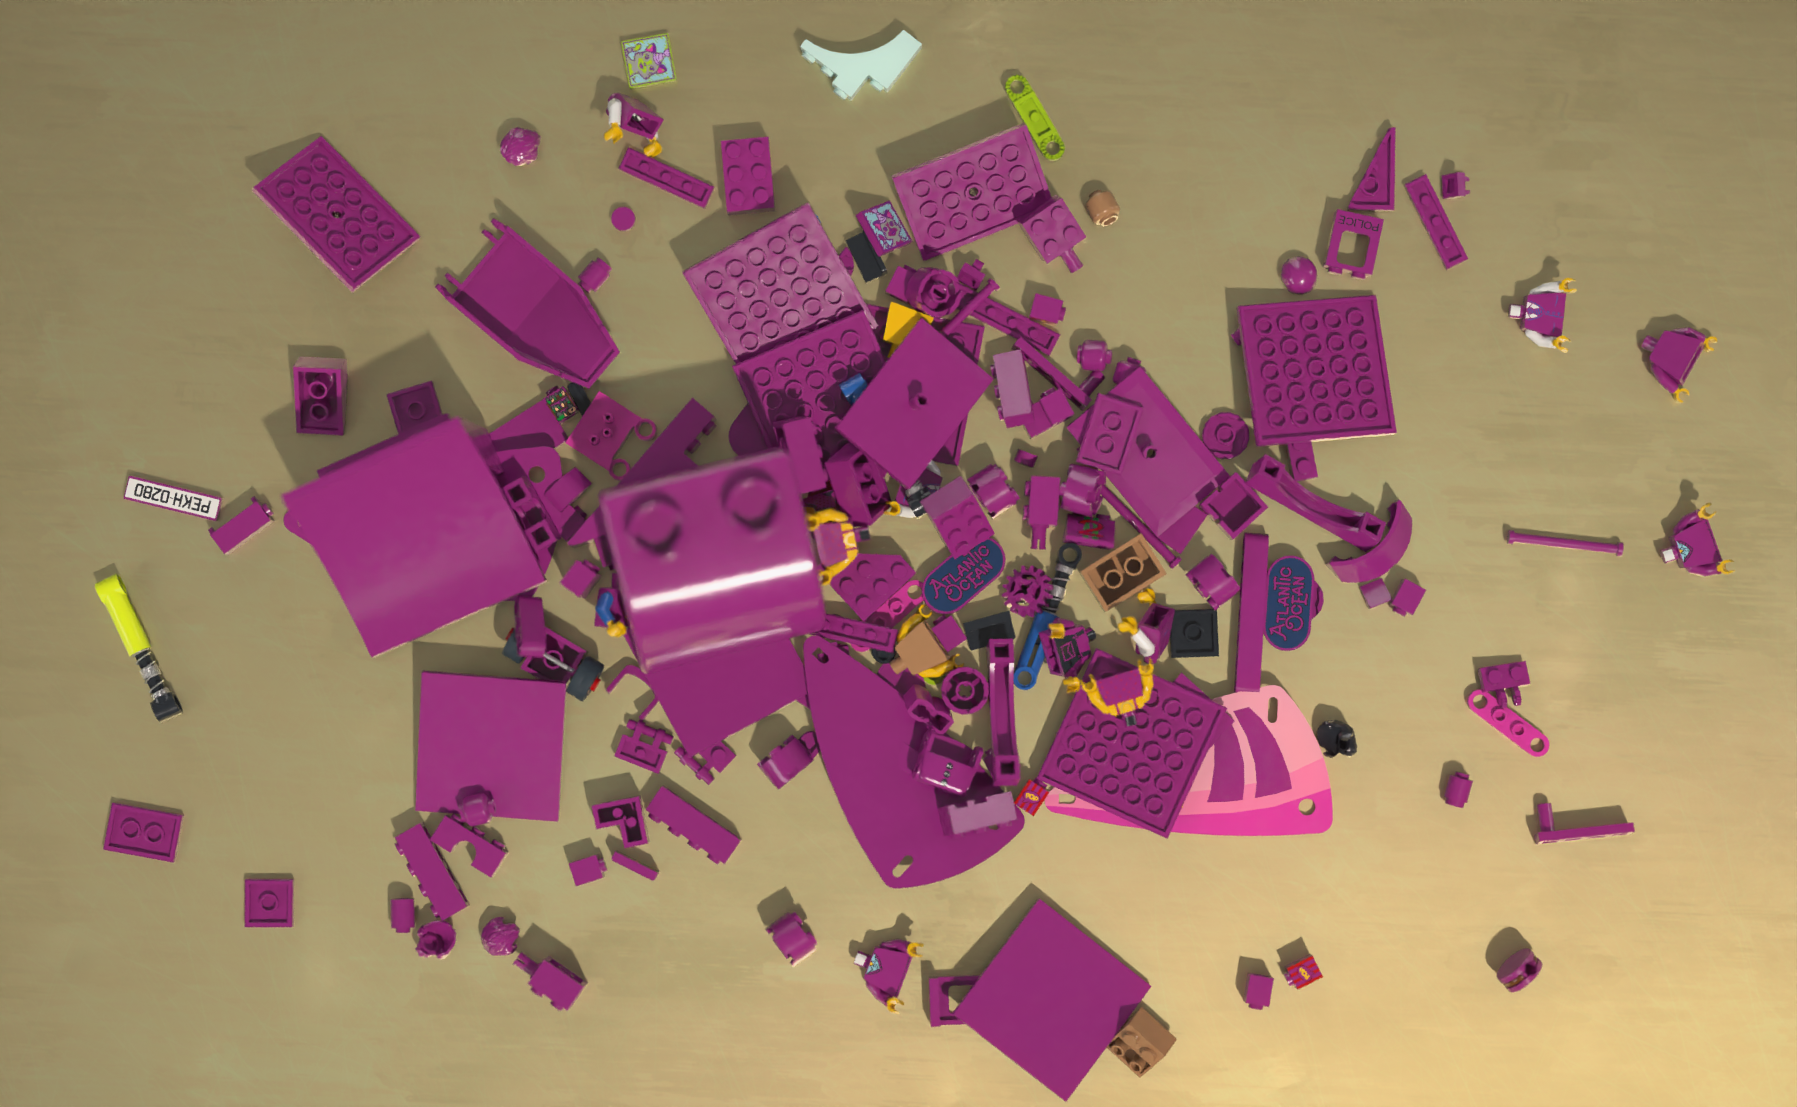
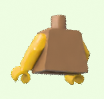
M922 604L916 613L902 624L897 635L898 645L895 646V650L899 656L890 662V666L896 674L908 668L912 675L940 677L953 669L963 667L965 664L957 665L955 658L960 656V654L950 657L932 631V628L926 621L932 615V611L928 615H924L921 612L925 604Z

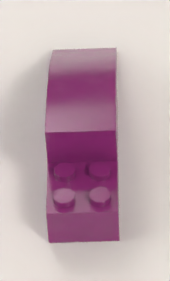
M692 397L617 485L698 466L686 455L689 452L693 454L701 445L699 442L704 434L709 436L717 425L714 422L717 419ZM600 505L567 542L569 546L577 548L607 536Z

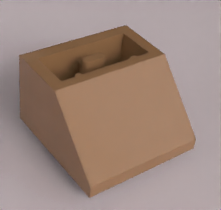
M1141 1007L1127 1019L1106 1048L1140 1078L1166 1056L1177 1038Z

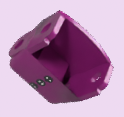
M927 729L918 750L912 778L952 795L965 797L972 779L978 770L983 755V748L977 746L972 750L957 740L935 734L936 730Z

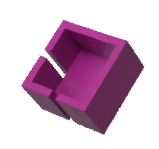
M1237 472L1233 473L1218 487L1221 491L1220 493L1218 490H1215L1198 505L1212 521L1216 519L1220 521L1216 525L1230 540L1236 538L1268 508L1253 489L1245 484V481Z

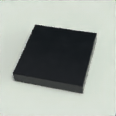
M1175 610L1170 632L1171 658L1219 656L1217 610Z

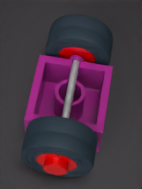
M512 627L506 636L507 642L502 654L514 662L520 663L525 656H518L516 632L515 628ZM545 627L546 648L543 658L527 656L520 668L541 680L566 681V692L578 700L584 701L591 691L595 692L600 684L601 679L599 677L604 669V665L591 656L585 657L588 653L586 649L549 627Z

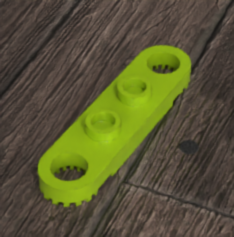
M1021 75L1011 76L1006 82L1005 91L1023 123L1025 122L1028 131L1041 154L1049 161L1060 159L1065 151L1064 142L1025 77ZM1014 81H1020L1024 85V90L1019 94L1013 93L1010 89V85ZM1050 142H1055L1059 145L1060 150L1055 155L1047 153L1046 146Z

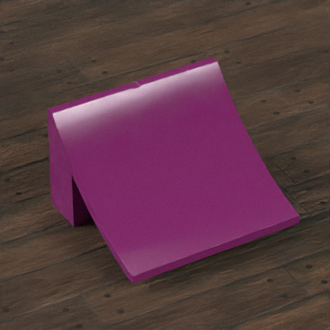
M449 413L442 414L318 469V479L281 495L285 506L307 537L337 588L372 658L547 582L533 549L495 478L505 472L487 429L459 416L451 419Z

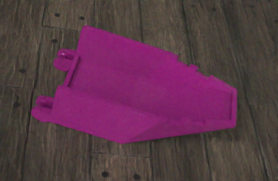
M493 218L490 222L496 229L504 233L503 236L497 240L493 237L492 233L484 229L481 233L495 244L462 284L449 273L445 274L446 279L458 287L453 295L443 285L437 284L435 286L436 289L447 301L519 361L590 388L620 353L619 349L581 287L508 225L505 226Z

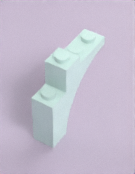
M902 30L898 36L887 44L863 53L846 54L832 52L811 43L807 39L800 48L803 52V58L811 64L815 61L822 66L820 70L828 77H836L832 82V86L835 88L833 92L843 100L847 97L852 101L868 79L871 80L870 85L879 92L884 90L888 93L922 49V43L905 30Z

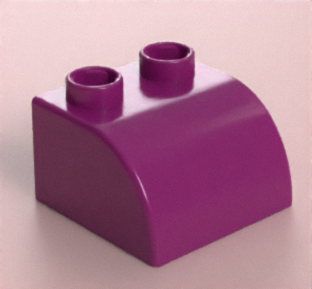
M772 447L604 488L599 491L598 500L639 666L643 673L650 674L824 629L826 613L818 567L791 455L788 451L779 447Z

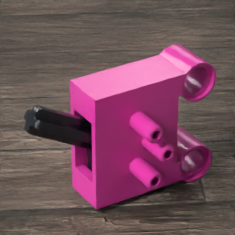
M574 382L570 383L567 388L582 418L565 443L608 470L615 480L621 481L629 472L631 466L627 461L615 459L634 428L636 435L641 440L651 441L657 435L656 424L652 420L640 418L600 391L591 403L583 386ZM650 424L653 431L649 436H642L640 434L642 425ZM620 463L625 464L626 473L623 476H616L614 473L615 466Z

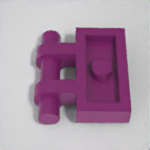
M629 719L626 728L634 730L633 736L622 735L614 757L659 774L668 751L659 748L660 744L664 742L671 745L674 736L665 733L666 730L659 728L657 730L647 726L644 721L639 720L637 722ZM641 734L654 738L653 744L650 745L640 741Z
M722 741L699 753L707 761L703 767L693 757L689 758L687 752L681 746L674 752L684 766L687 765L696 773L695 776L699 780L702 779L708 785L715 779L709 773L711 768L714 767L721 773L737 756Z

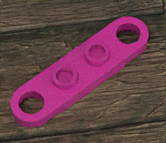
M918 580L909 581L864 622L893 628L923 601L922 594L918 599H912L908 595L910 586L917 585L922 591L923 583ZM851 644L852 648L859 652H864L870 649L868 647H859L855 644Z
M1475 690L1469 694L1467 699L1469 709L1518 747L1534 757L1543 756L1548 752V738L1508 707L1500 708L1498 700L1488 692L1482 693V690ZM1475 696H1484L1486 704L1483 708L1478 709L1474 706L1473 699ZM1534 738L1541 739L1543 743V748L1538 752L1533 751L1530 746Z

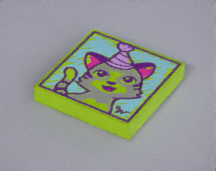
M668 33L621 41L630 89L677 81Z

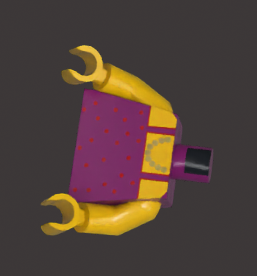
M831 508L817 512L814 515L805 513L806 520H810L809 524H807L808 529L814 530L822 568L826 567L825 571L818 570L819 577L823 575V579L820 581L821 585H828L832 577L844 570L859 554L857 542L871 540L868 526L854 528L851 516H846L845 513Z
M1149 658V664L1146 666L1141 665V660L1139 659L1138 668L1096 681L1090 674L1091 681L1083 683L1082 679H1080V684L1083 690L1086 691L1091 703L1101 712L1111 714V716L1121 714L1125 727L1136 725L1139 721L1135 710L1144 707V703L1150 699L1153 688L1152 659Z

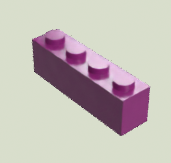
M664 785L661 786L646 808L650 819L658 824L663 821L669 826L667 829L669 832L677 837L683 835L689 839L688 845L697 851L702 848L709 853L707 858L718 865L720 862L724 864L727 862L742 840Z
M423 822L395 837L397 840L395 843L396 849L401 856L405 854L409 862L406 864L413 877L415 875L418 877L421 883L418 887L423 896H428L431 900L432 905H430V908L436 918L440 917L443 921L470 905L434 842L430 841L431 835Z

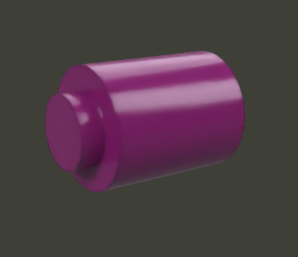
M414 898L390 899L391 928L396 929V933H409L410 928L415 927Z

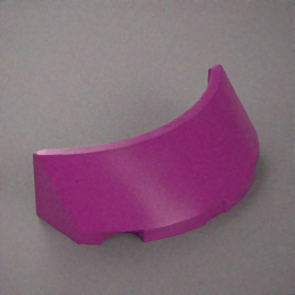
M1400 499L1395 500L1387 508L1390 513V519L1386 526L1390 530L1377 547L1356 559L1353 557L1339 559L1337 556H1334L1325 564L1341 582L1359 583L1373 580L1387 573L1402 558L1412 534V517Z

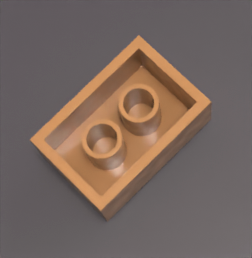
M1142 534L1137 535L1079 572L1104 612L1112 609L1167 574Z

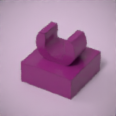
M1465 172L1442 175L1443 199H1454L1470 194V190H1465V182L1469 181V178L1465 176Z
M978 259L974 261L972 266L965 262L957 276L958 280L977 291L986 275L981 272L984 263Z

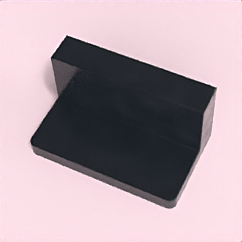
M862 230V233L845 240L866 284L887 274V269L881 257H878L864 230Z
M1006 611L963 623L969 649L972 651L986 647L989 639H1015L1016 636L1010 612Z

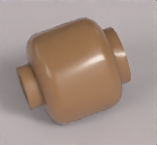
M1096 190L1092 192L1085 205V209L1092 222L1096 225L1105 227L1118 219L1120 207L1113 194L1109 191L1102 192L1101 190Z

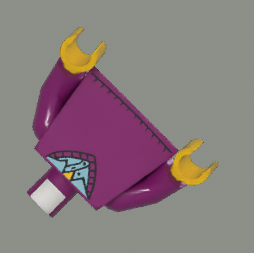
M1706 503L1700 510L1697 509L1684 515L1673 528V535L1669 536L1671 547L1660 550L1661 558L1665 564L1676 560L1679 568H1685L1688 573L1704 577L1718 575L1721 572L1723 574L1735 572V570L1728 571L1726 569V564L1734 561L1731 559L1722 561L1708 519L1712 518L1716 512L1708 514L1705 509L1712 505V503Z
M893 939L883 941L879 946H875L872 955L858 951L854 964L866 969L863 979L866 980L867 989L876 1000L887 1006L888 1010L893 1013L899 1014L895 1010L897 1003L904 1005V1002L897 998L912 957H922V955L917 954L916 948L917 946L924 947L923 943Z

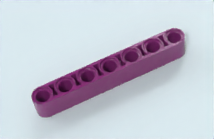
M1244 532L1234 693L1240 691L1260 692L1269 534Z

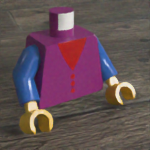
M612 573L611 587H600L598 591L594 626L606 627L608 635L613 637L624 635L626 633L625 627L630 626L617 573Z

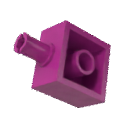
M1054 195L1017 220V223L1043 262L1048 264L1058 256H1061L1070 273L1079 270L1083 266L1073 247L1085 239L1086 235L1062 197Z
M1031 476L1029 481L1025 482L1024 496L1028 497V505L1023 506V520H1027V526L1032 528L1030 549H1037L1039 539V550H1046V528L1057 526L1060 477Z
M521 952L513 963L514 966L530 975V981L528 982L532 986L530 990L539 997L545 995L551 999L550 1004L560 1011L563 1009L568 1011L588 984V982L550 956L538 964Z

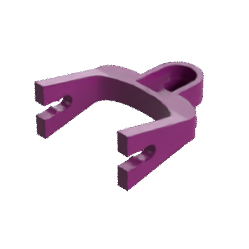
M634 665L625 666L606 689V692L610 694L625 675H633L647 684L654 693L644 673ZM655 693L654 700L639 716L641 721L647 717L659 702Z

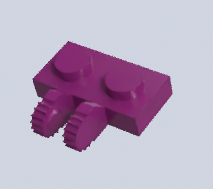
M1526 661L1478 669L1482 693L1496 691L1499 707L1506 708L1507 698L1504 689H1510L1513 704L1515 706L1521 705L1522 699L1518 687L1530 685Z

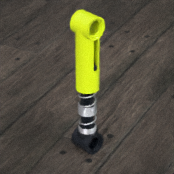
M116 573L95 583L97 594L106 605L129 656L136 658V665H139L141 668L139 672L143 680H146L145 684L149 685V693L152 694L151 697L153 698L150 704L155 717L160 723H163L182 714L183 709L178 697L174 692H169L168 687L164 686V679L160 677L161 672L157 664H154L155 660H152L150 656L151 651L148 650L151 645L127 596L128 593L123 580Z

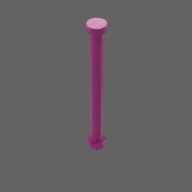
M989 278L987 280L988 284L939 333L946 338L994 290L998 291L1000 289L999 285L992 278Z
M1101 484V495L1139 534L1143 535L1145 540L1173 569L1182 559L1179 556L1176 557L1105 485Z
M1509 530L1507 535V544L1517 542L1615 553L1616 556L1620 557L1624 549L1623 542L1611 544L1515 533L1514 530Z

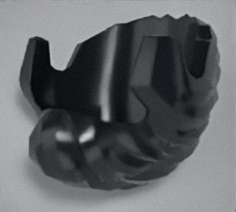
M1338 720L1322 722V725L1317 730V739L1319 745L1326 749V752L1323 753L1324 756L1333 758L1341 753L1344 756L1351 757L1357 753L1356 738L1351 726Z

